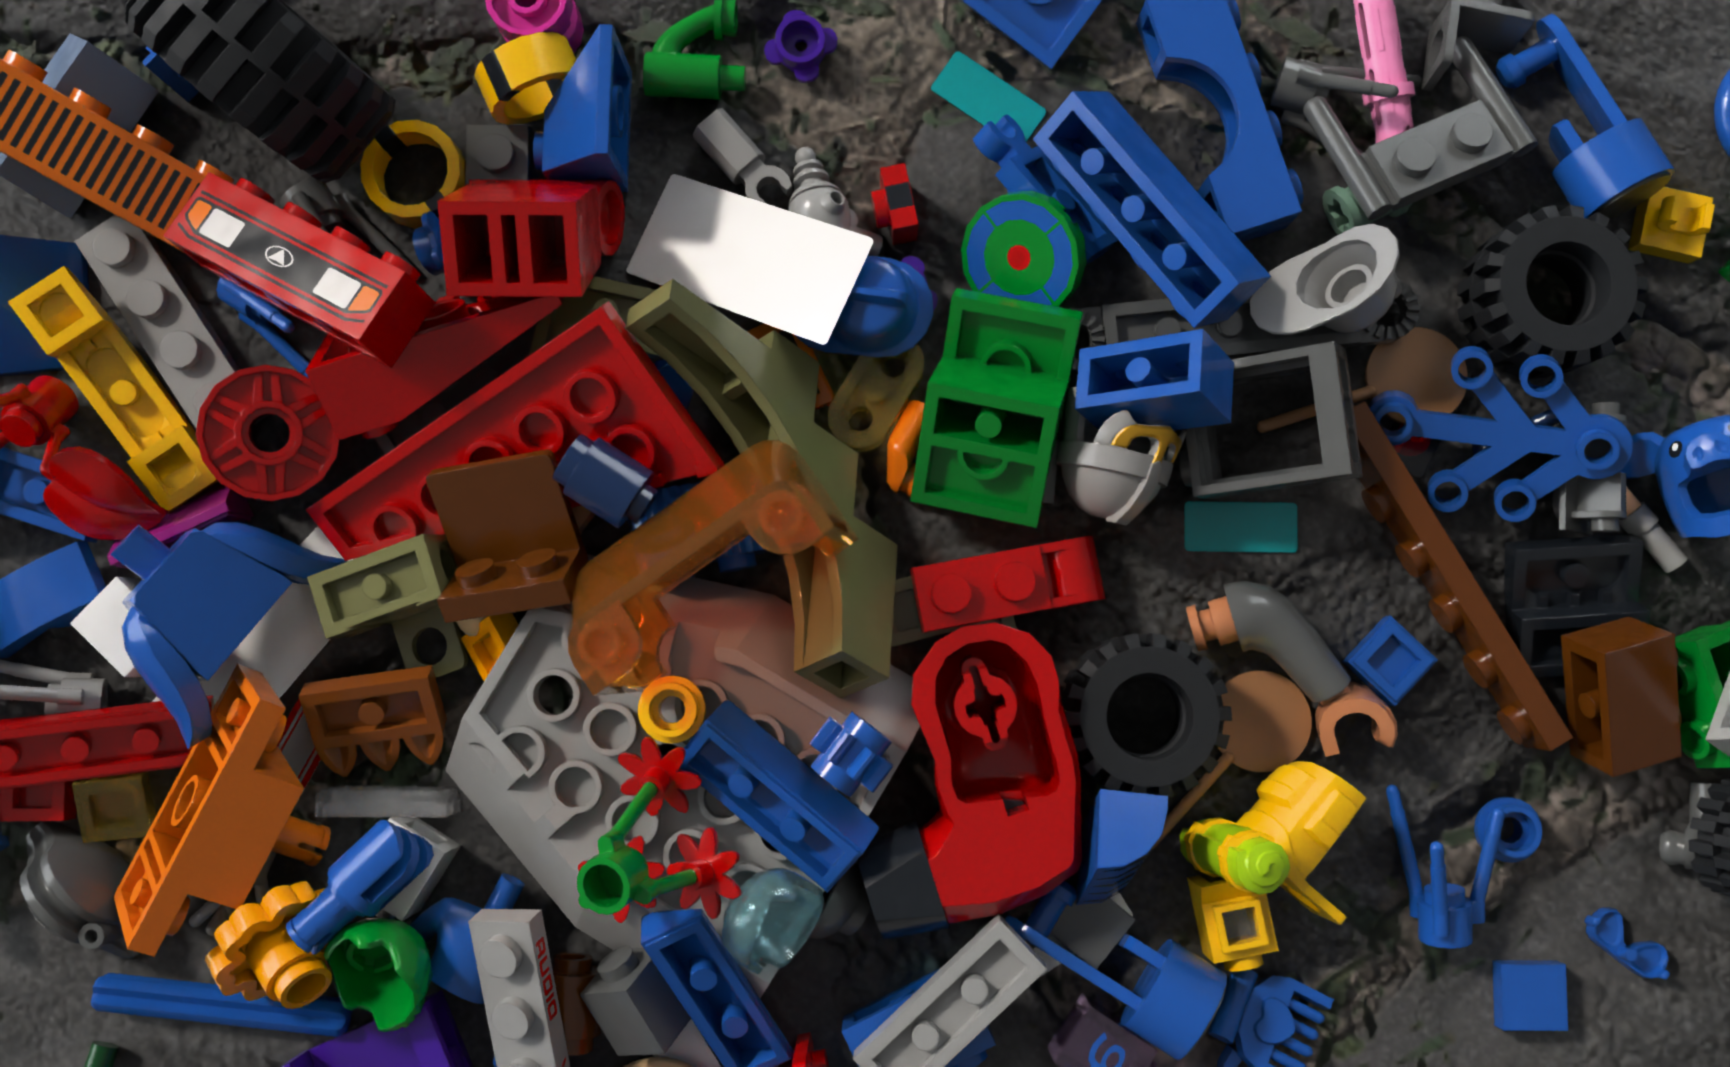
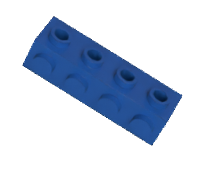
M1072 91L1033 138L1035 143L1052 161L1054 168L1069 181L1090 206L1094 215L1110 229L1130 253L1134 262L1151 277L1168 297L1174 309L1193 328L1228 320L1271 277L1110 92Z

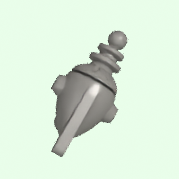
M809 147L798 149L795 154L797 165L793 169V186L795 191L790 198L788 211L870 237L874 242L868 256H878L882 247L883 237L856 227L858 224L857 214L849 208L848 201L842 191L836 185L830 183L829 175L824 170L823 163L820 160H816V154L813 149Z

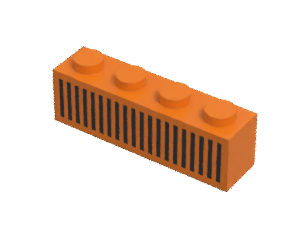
M8 50L4 58H0V152L180 250L163 235L208 172L232 184L235 180L202 160H198L193 169L169 155L174 147L171 142L139 124L130 133L107 120L112 109L85 92L73 88L67 97L42 83L48 74L47 71L19 54Z

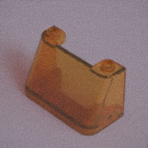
M764 440L749 447L594 557L579 571L574 583L568 635V653L574 667L593 696L642 692L651 682L668 673L660 662V646L664 636L677 626L659 598L747 536L751 535L763 549L778 555H794L813 545L830 558H833L859 539L807 462L793 447L778 440Z

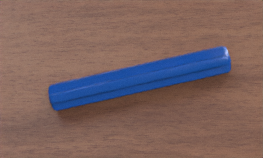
M108 973L98 977L93 985L91 1006L100 1012L339 1037L347 1032L352 1019V1011L343 1007L339 997L320 996L306 1006L287 1009L280 1002L273 1001L268 996L253 1001H247L241 992L225 996L221 993L217 984Z

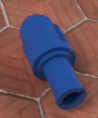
M380 820L328 868V886L306 908L302 909L286 923V930L289 936L305 952L309 953L311 951L313 955L318 954L357 915L374 917L429 866L434 856L432 845L417 834L395 826L387 820Z

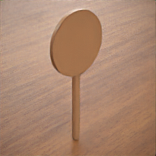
M1414 327L1409 333L1394 342L1376 345L1368 358L1365 368L1366 386L1352 391L1353 404L1369 398L1372 400L1384 391L1399 390L1409 394L1415 400L1420 410L1452 413L1459 406L1466 392L1465 388L1456 384L1451 373V360L1459 349L1443 334L1422 327ZM1464 360L1458 370L1463 376L1468 377L1467 366ZM1315 403L1258 422L1257 430L1260 433H1266L1316 416ZM1398 412L1385 414L1386 417L1397 423L1405 424L1406 422L1404 416Z
M1249 671L1239 674L1225 683L1228 693L1221 695L1223 706H1230L1232 709V721H1224L1222 734L1230 735L1226 749L1218 748L1222 755L1217 760L1219 763L1211 774L1206 772L1199 779L1198 782L1200 784L1190 789L1168 813L1163 833L1153 849L1231 764L1252 772H1272L1284 764L1288 765L1300 756L1310 738L1312 717L1304 694L1292 681L1270 671Z

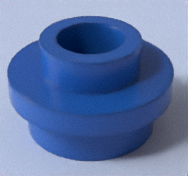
M1499 797L1490 800L1479 810L1475 819L1474 832L1477 843L1482 849L1491 812L1494 808L1500 807L1505 812V818L1509 817L1512 820L1514 832L1507 840L1500 839L1495 859L1508 863L1527 859L1536 851L1542 839V824L1537 812L1528 803L1517 798Z

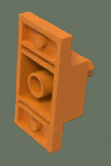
M237 663L211 712V736L192 747L113 896L128 950L155 957L165 936H174L181 928L190 905V898L187 895L233 909L243 905L271 851L302 861L306 865L313 867L323 857L322 854L314 851L315 847L325 851L328 847L331 830L328 826L317 825L290 815L304 787L281 750L276 747L286 726V716L283 715L286 708L261 672Z

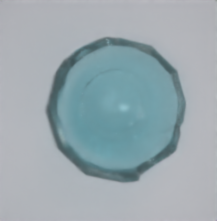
M770 868L754 874L739 886L741 888V895L738 898L729 900L723 919L721 936L723 945L736 963L756 974H760L763 970L756 962H765L778 968L785 967L790 963L817 925L825 903L823 890L806 878L786 868Z

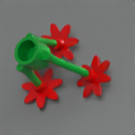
M646 736L641 742L642 757L628 752L618 756L619 763L627 771L635 775L621 785L620 791L625 795L636 796L613 828L598 839L599 854L578 865L577 890L580 895L578 899L579 904L582 908H589L598 914H613L614 919L618 923H622L627 919L632 901L648 909L654 908L657 905V896L683 888L680 897V905L683 909L690 908L701 897L708 917L716 919L721 913L722 902L720 895L730 899L741 896V888L737 882L724 874L737 864L740 855L736 851H724L717 854L719 840L717 832L713 827L704 830L699 845L689 835L679 834L677 843L685 861L670 864L666 869L668 876L658 879L655 878L663 874L665 866L658 862L646 861L643 856L644 838L642 836L634 837L627 846L625 845V837L645 809L650 816H655L663 806L665 799L677 811L686 813L689 810V801L682 790L698 788L702 783L699 775L690 771L678 770L686 756V751L683 747H677L669 751L662 758L658 744L653 738Z

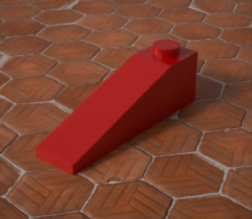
M460 296L440 297L392 368L327 334L305 372L339 440L361 434L365 439L379 437L392 431L401 420L561 306L564 297L478 296L477 302L466 304L464 299H460Z

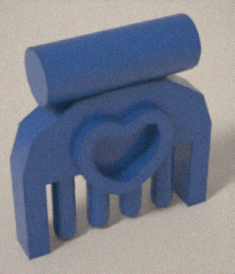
M1253 970L1230 972L1222 1003L1210 1025L1208 1034L1228 1044H1232L1235 1038L1238 1056L1249 1067H1276L1268 1063L1269 1059L1285 1067H1307L1304 1063L1274 1048V1046L1281 1044L1305 1057H1310L1313 1054L1310 1046L1291 1036L1294 1032H1297L1310 1040H1316L1319 1037L1318 1031L1294 1019L1290 1010L1318 1024L1323 1023L1325 1020L1323 1013L1293 999L1292 996L1294 994L1323 1010L1331 1009L1334 999L1290 977L1272 975L1255 984L1258 974Z

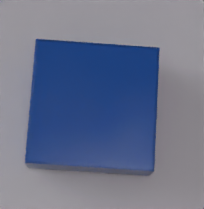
M1384 616L1345 657L1342 663L1378 694L1379 698L1386 702L1388 706H1396L1438 659L1392 616Z
M1492 960L1494 1026L1503 1031H1568L1566 964L1557 960Z

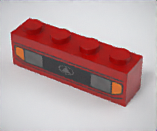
M208 172L163 236L201 267L392 368L436 303L416 283L421 274L405 260L388 251H385L381 259L369 254L371 249L366 243L339 226H336L331 234L320 229L322 223L292 202H287L283 209L273 205L275 200L268 193L244 178H240L236 185Z

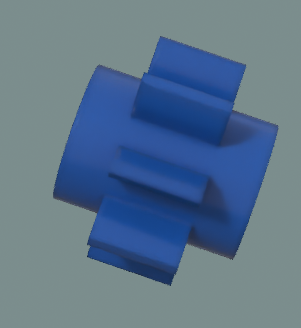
M851 711L842 725L829 716L809 743L820 752L810 767L827 782L849 797H852L861 784L874 793L893 768V764L882 757L892 744V741L853 711Z

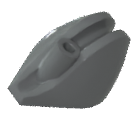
M41 821L27 833V866L20 875V887L23 897L35 919L51 934L70 943L79 944L85 949H100L127 959H137L142 953L127 949L113 897L129 864L117 850L102 841L54 821Z

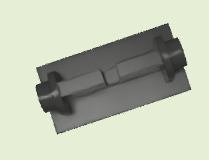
M1598 402L1592 404V410L1585 408L1589 414L1613 416L1627 427V415L1620 414V403ZM1561 423L1555 424L1554 426L1564 428ZM1604 439L1592 440L1586 445L1584 453L1593 458L1601 457L1609 451L1610 443ZM1618 472L1613 476L1603 479H1589L1577 475L1554 489L1552 505L1554 514L1559 519V530L1584 535H1593V532H1619V520L1627 519L1626 473Z

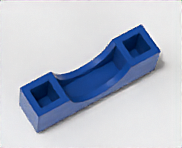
M1145 0L1136 25L1155 79L1183 83L1198 90L1214 105L1224 126L1225 152L1221 165L1208 175L1197 192L1241 242L1287 228L1302 212L1300 205L1303 203V189L1297 173L1292 168L1287 169L1280 150L1282 130L1279 120L1272 110L1266 111L1259 91L1262 78L1258 61L1252 52H1245L1238 32L1241 27V18L1236 1Z

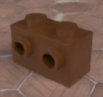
M1628 616L1561 635L1568 730L1573 736L1569 740L1570 755L1612 777L1682 757L1680 734L1682 716L1678 699V652L1675 647V634Z

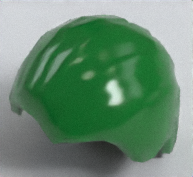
M364 918L345 925L329 941L325 948L324 958L328 962L343 1007L351 1011L357 1008L370 1011L373 1014L378 1030L382 1032L408 1027L422 1010L433 976L429 950L419 932L406 922L390 918Z

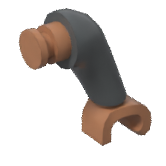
M1239 581L1224 584L1226 596L1208 601L1209 609L1197 611L1195 605L1186 607L1198 652L1208 649L1207 642L1218 639L1220 646L1240 641L1243 652L1253 649L1265 653L1295 681L1312 702H1319L1315 713V722L1325 757L1340 754L1335 737V725L1343 716L1352 713L1369 715L1372 719L1371 733L1375 741L1388 748L1394 747L1398 736L1397 721L1387 703L1380 699L1378 694L1368 686L1357 682H1350V676L1335 655L1289 598L1268 585Z

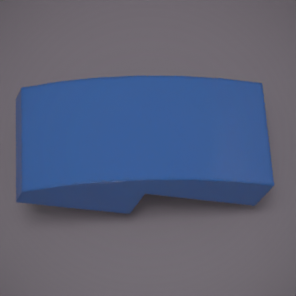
M77 541L53 551L0 579V659L11 657L49 628L72 626L70 623L106 587L87 541Z

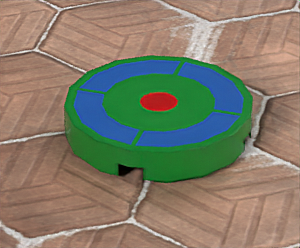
M1032 190L1009 192L983 205L966 226L961 247L963 272L972 291L1061 307L1079 288L1087 263L1085 239L1077 222L1073 224L1070 216L1063 211L1066 208L1055 198Z

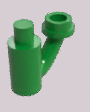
M714 0L713 5L705 7L678 21L658 38L652 51H646L644 56L643 86L645 96L720 100L722 90H746V66L723 65L721 55L682 53L686 46L714 30L716 41H724L725 36L736 37L738 28L737 0Z

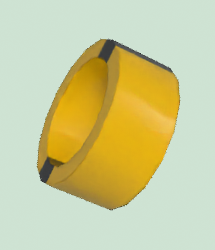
M538 32L511 40L487 54L477 65L474 76L489 111L496 122L506 125L525 124L544 118L546 106L574 65L576 58L566 36L556 32Z
M420 120L397 121L384 127L367 146L360 162L361 182L370 200L396 223L413 229L422 226L421 218L426 212L432 211L439 218L437 201L465 186L466 160L461 150L436 125ZM415 144H429L440 148L447 158V175L443 187L435 196L421 204L403 205L391 201L385 190L384 174L389 161L396 153Z

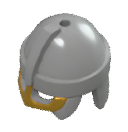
M1071 387L1068 389L1063 437L1062 441L1059 442L1056 465L1061 467L1062 478L1068 495L1078 508L1091 516L1126 526L1157 496L1161 488L1168 486L1173 463L1180 451L1187 431L1182 430L1176 434L1168 425L1138 424L1127 410L1113 414L1098 430L1075 410L1077 387Z

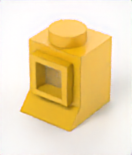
M1200 875L1187 877L1202 952L1214 964L1223 962L1226 971H1246L1258 968L1264 964L1262 954L1279 951L1267 894L1246 893L1230 886L1225 879L1209 882Z

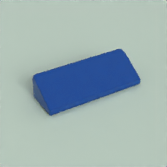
M729 700L724 701L705 720L684 747L686 756L680 768L699 775L702 780L701 786L827 893L865 852L879 831L878 825Z
M702 909L652 912L642 916L641 945L724 1067H775L793 1059L794 1050Z

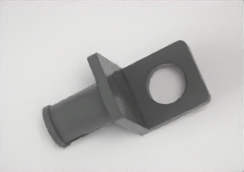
M1449 0L1428 32L1421 89L1432 91L1449 68L1454 58L1456 37L1467 36L1478 49L1507 54L1512 52L1533 25L1534 12L1503 6V0Z

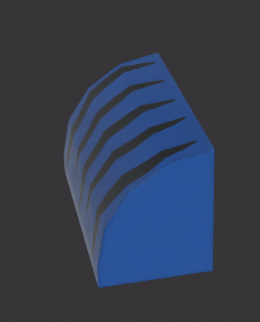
M1107 789L1099 790L1081 825L1082 863L1079 871H1077L1076 905L1102 903L1124 890L1163 833L1168 811V796Z

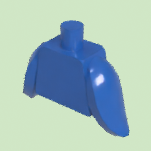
M215 522L203 530L193 528L186 531L171 548L167 547L138 524L114 549L111 556L142 578L122 602L129 610L121 627L125 650L146 684L162 701L177 722L187 749L210 737L212 734L209 703L199 681H209L292 582L309 585L308 576L348 562V560L345 561L342 558L321 555L259 527L240 522Z

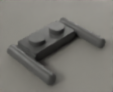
M1456 37L1455 53L1452 62L1478 101L1371 145L1362 154L1359 153L1325 97H1313L1304 105V115L1368 220L1377 219L1390 209L1393 211L1503 165L1508 158L1513 156L1515 158L1521 157L1538 145L1537 139L1469 37Z

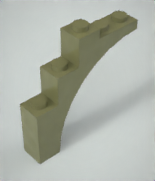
M671 279L629 308L625 329L661 356L702 398L731 437L757 483L776 529L789 577L795 623L794 672L839 698L846 697L889 679L898 545L853 516L859 453L814 423L820 363L775 330L760 339L755 338L676 280Z

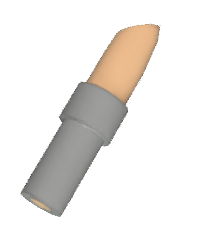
M1626 486L1627 519L1619 520L1620 526L1627 534H1633L1644 542V549L1665 573L1679 568L1687 561L1688 557L1658 524L1659 518L1645 502H1640Z

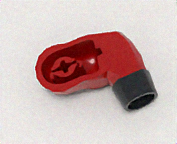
M996 622L960 627L936 641L913 674L911 706L934 758L935 786L941 809L929 822L920 827L918 821L915 820L872 840L865 852L858 858L865 889L883 940L950 928V923L1003 914L1046 895L1079 871L1082 863L1081 776L1078 754L1061 702L1059 679L1053 658L1028 632Z

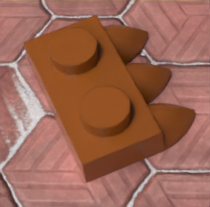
M432 665L304 683L298 696L317 754L328 768L342 777H347L353 769L357 757V745H360L364 754L375 765L385 771H390L398 759L401 738H403L410 751L428 765H433L442 751L444 742L443 731L447 717Z

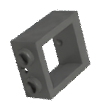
M1335 341L1232 359L1234 362L1233 385L1311 372L1323 463L1222 478L1216 425L1185 429L1187 431L1185 436L1187 449L1181 450L1179 456L1180 471L1185 486L1192 487L1193 497L1215 499L1363 477L1346 349Z

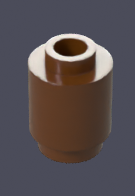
M559 953L553 956L552 969L568 1056L584 1055L592 1052L594 1038L601 1034L600 1026L580 996V993L598 973L597 966L592 965L593 957L584 953Z

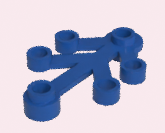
M1477 346L1464 347L1455 353L1451 360V373L1456 384L1462 388L1473 390L1495 419L1420 410L1415 400L1409 394L1399 390L1384 391L1375 396L1368 405L1392 445L1403 444L1412 436L1488 446L1453 470L1445 469L1438 471L1430 478L1427 485L1429 502L1435 509L1442 512H1454L1462 508L1467 502L1470 490L1529 452L1557 455L1524 479H1508L1499 484L1495 489L1493 497L1498 515L1510 522H1520L1526 520L1534 513L1538 499L1577 475L1589 479H1603L1613 476L1627 465L1633 452V440L1627 427L1613 416L1589 414L1563 381L1564 376L1558 361L1545 354L1534 355L1526 359L1520 367L1519 379L1522 388L1528 395L1535 398H1544L1564 428L1534 424L1494 373L1492 360L1488 352ZM1474 357L1482 360L1485 363V368L1477 377H1465L1458 370L1460 364L1467 358ZM1547 366L1553 369L1554 377L1547 385L1535 386L1528 381L1529 373L1536 367ZM1398 412L1404 416L1406 422L1400 429L1390 431L1381 425L1380 419L1386 413ZM1595 439L1607 440L1610 443V448L1605 455L1593 458L1584 453L1585 447L1590 441ZM1444 482H1452L1460 487L1459 494L1452 499L1440 498L1436 495L1435 490ZM1510 492H1522L1528 497L1526 503L1517 509H1510L1502 504L1503 498Z

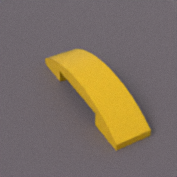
M62 266L8 301L47 356L58 359L131 457L127 463L160 507L168 510L167 514L218 481L202 461L195 435L196 432L132 343L69 268Z

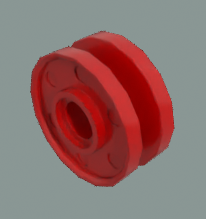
M266 364L237 370L217 383L200 407L195 434L202 461L219 483L243 497L267 501H276L301 495L320 482L337 458L340 441L309 378L294 369ZM265 415H277L284 419L289 427L290 435L288 442L283 448L275 452L262 450L254 443L251 433L254 423Z

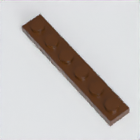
M1365 401L1354 406L1363 477L1359 478L1365 488L1361 492L1362 499L1371 515L1380 523L1386 522L1399 544L1395 546V552L1402 566L1411 576L1415 578L1420 577L1433 599L1429 601V608L1436 621L1448 633L1454 632L1467 653L1463 656L1466 670L1480 687L1489 689L1501 710L1497 711V718L1501 727L1515 743L1523 744L1525 748L1552 751L1569 741L1573 736Z

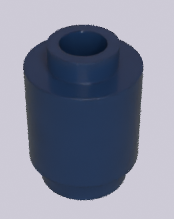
M583 434L579 435L568 448L553 474V480L564 486V495L616 528H620L627 519L637 525L647 513L659 492L650 486L655 474L654 471L601 437L593 441Z

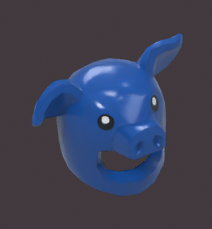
M1730 415L1712 417L1689 424L1672 432L1666 438L1654 432L1636 433L1631 436L1633 452L1627 465L1619 472L1626 473V479H1637L1655 473L1662 500L1681 538H1721L1730 536Z

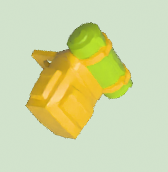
M1303 761L1290 762L1288 765L1284 764L1261 782L1256 789L1259 799L1236 823L1218 817L1194 821L1189 828H1182L1179 835L1181 853L1196 870L1212 877L1220 876L1230 886L1246 893H1256L1258 895L1272 893L1281 886L1304 907L1318 916L1338 925H1342L1347 918L1305 880L1347 828L1366 800V797L1354 786L1326 768L1312 762Z

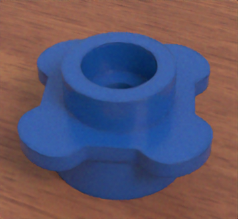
M429 211L422 215V226L414 230L412 240L416 255L423 267L430 274L437 276L444 273L439 218L432 211Z

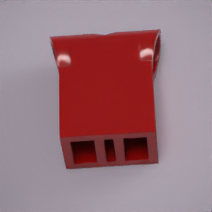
M469 179V184L437 201L447 296L582 297L601 265V256H612L618 250L623 238L625 223L624 199L619 185L614 180Z

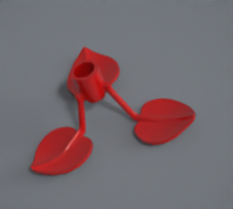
M42 375L36 377L27 386L19 383L10 392L0 395V408L3 407L0 419V449L9 442L21 447H31L33 445H42L48 441L39 470L44 477L52 482L45 488L43 498L50 511L69 528L82 535L99 540H122L138 524L148 531L160 523L167 515L168 510L151 501L120 467L105 456L80 446L66 447L60 450L62 442L71 433L70 429L64 425L79 409L78 399L66 383L55 377Z

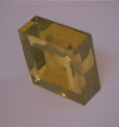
M148 772L76 780L72 784L83 843L146 836L156 817Z

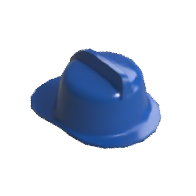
M867 256L828 342L823 345L798 335L795 336L809 348L826 353L875 358L897 356L914 348L927 333L933 317L932 293L924 277L909 264L892 258Z

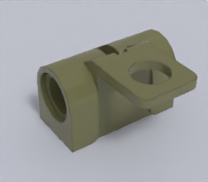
M421 534L307 577L326 639L349 638L383 624L391 623L405 669L431 665L425 663L419 657L416 643L422 631L427 628H435L444 635L447 643V650L443 659L432 665L435 677L438 678L453 673L467 666L469 660L466 648L461 641L462 636L457 622L445 623L437 602L438 597L458 568L445 535Z

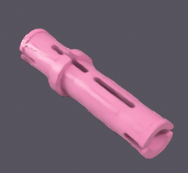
M1353 0L1365 79L1395 85L1399 89L1398 95L1394 98L1362 94L1364 107H1370L1376 138L1375 143H1378L1414 128L1410 100L1411 97L1416 95L1414 82L1407 81L1394 0Z

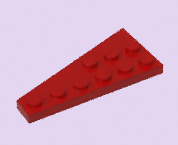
M608 301L308 507L306 511L346 561L359 558L421 534H445L426 483V477L433 469L546 449L554 453L558 465L568 448L581 434L593 441L601 437L654 471L655 474L650 483V486L654 488L662 487L669 481L697 475V478L718 474L722 471L725 464L637 339L625 329L626 324L610 301ZM569 498L572 508L581 506L580 504Z

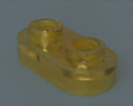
M918 343L914 348L893 357L875 358L859 356L828 409V424L834 437L858 452L872 450L886 440L924 376V356ZM897 358L903 361L906 365L904 372L898 377L886 376L882 372V367L887 360ZM858 411L870 413L873 417L870 427L863 431L851 428L849 422L854 413Z

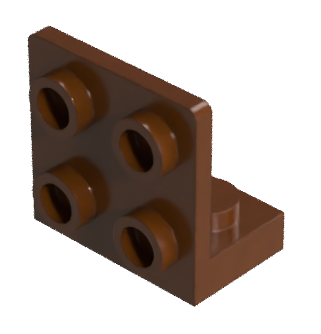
M546 449L433 469L427 475V486L458 567L454 576L437 599L445 623L570 604L591 565L569 498L563 494L564 486L553 480V474L558 465L555 455L551 450Z

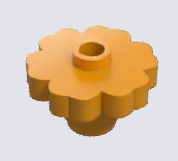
M307 881L297 882L290 886H276L265 894L260 903H246L238 907L230 915L229 920L216 929L214 938L218 945L208 952L205 962L223 995L229 996L241 992L247 1001L268 996L271 1000L280 1002L287 1009H296L315 1001L328 989L332 981L328 962L324 958L325 948L328 943L318 954L313 955L311 951L307 953L298 947L286 930V923L302 909L306 908L325 888L314 891Z

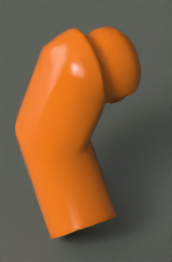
M916 400L907 403L887 443L886 482L896 494L902 491L910 498L916 465L914 460L918 452L925 403Z

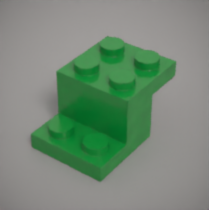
M956 288L951 298L943 357L927 384L910 502L1037 528L1041 516L1051 459L1061 432L1083 312Z

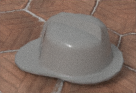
M1376 224L1355 226L1335 236L1328 242L1285 261L1269 272L1271 277L1252 295L1250 299V315L1260 329L1271 334L1293 335L1320 325L1340 333L1358 332L1372 326L1385 315L1393 304L1394 299L1402 293V285L1395 273L1400 256L1398 239L1387 227Z

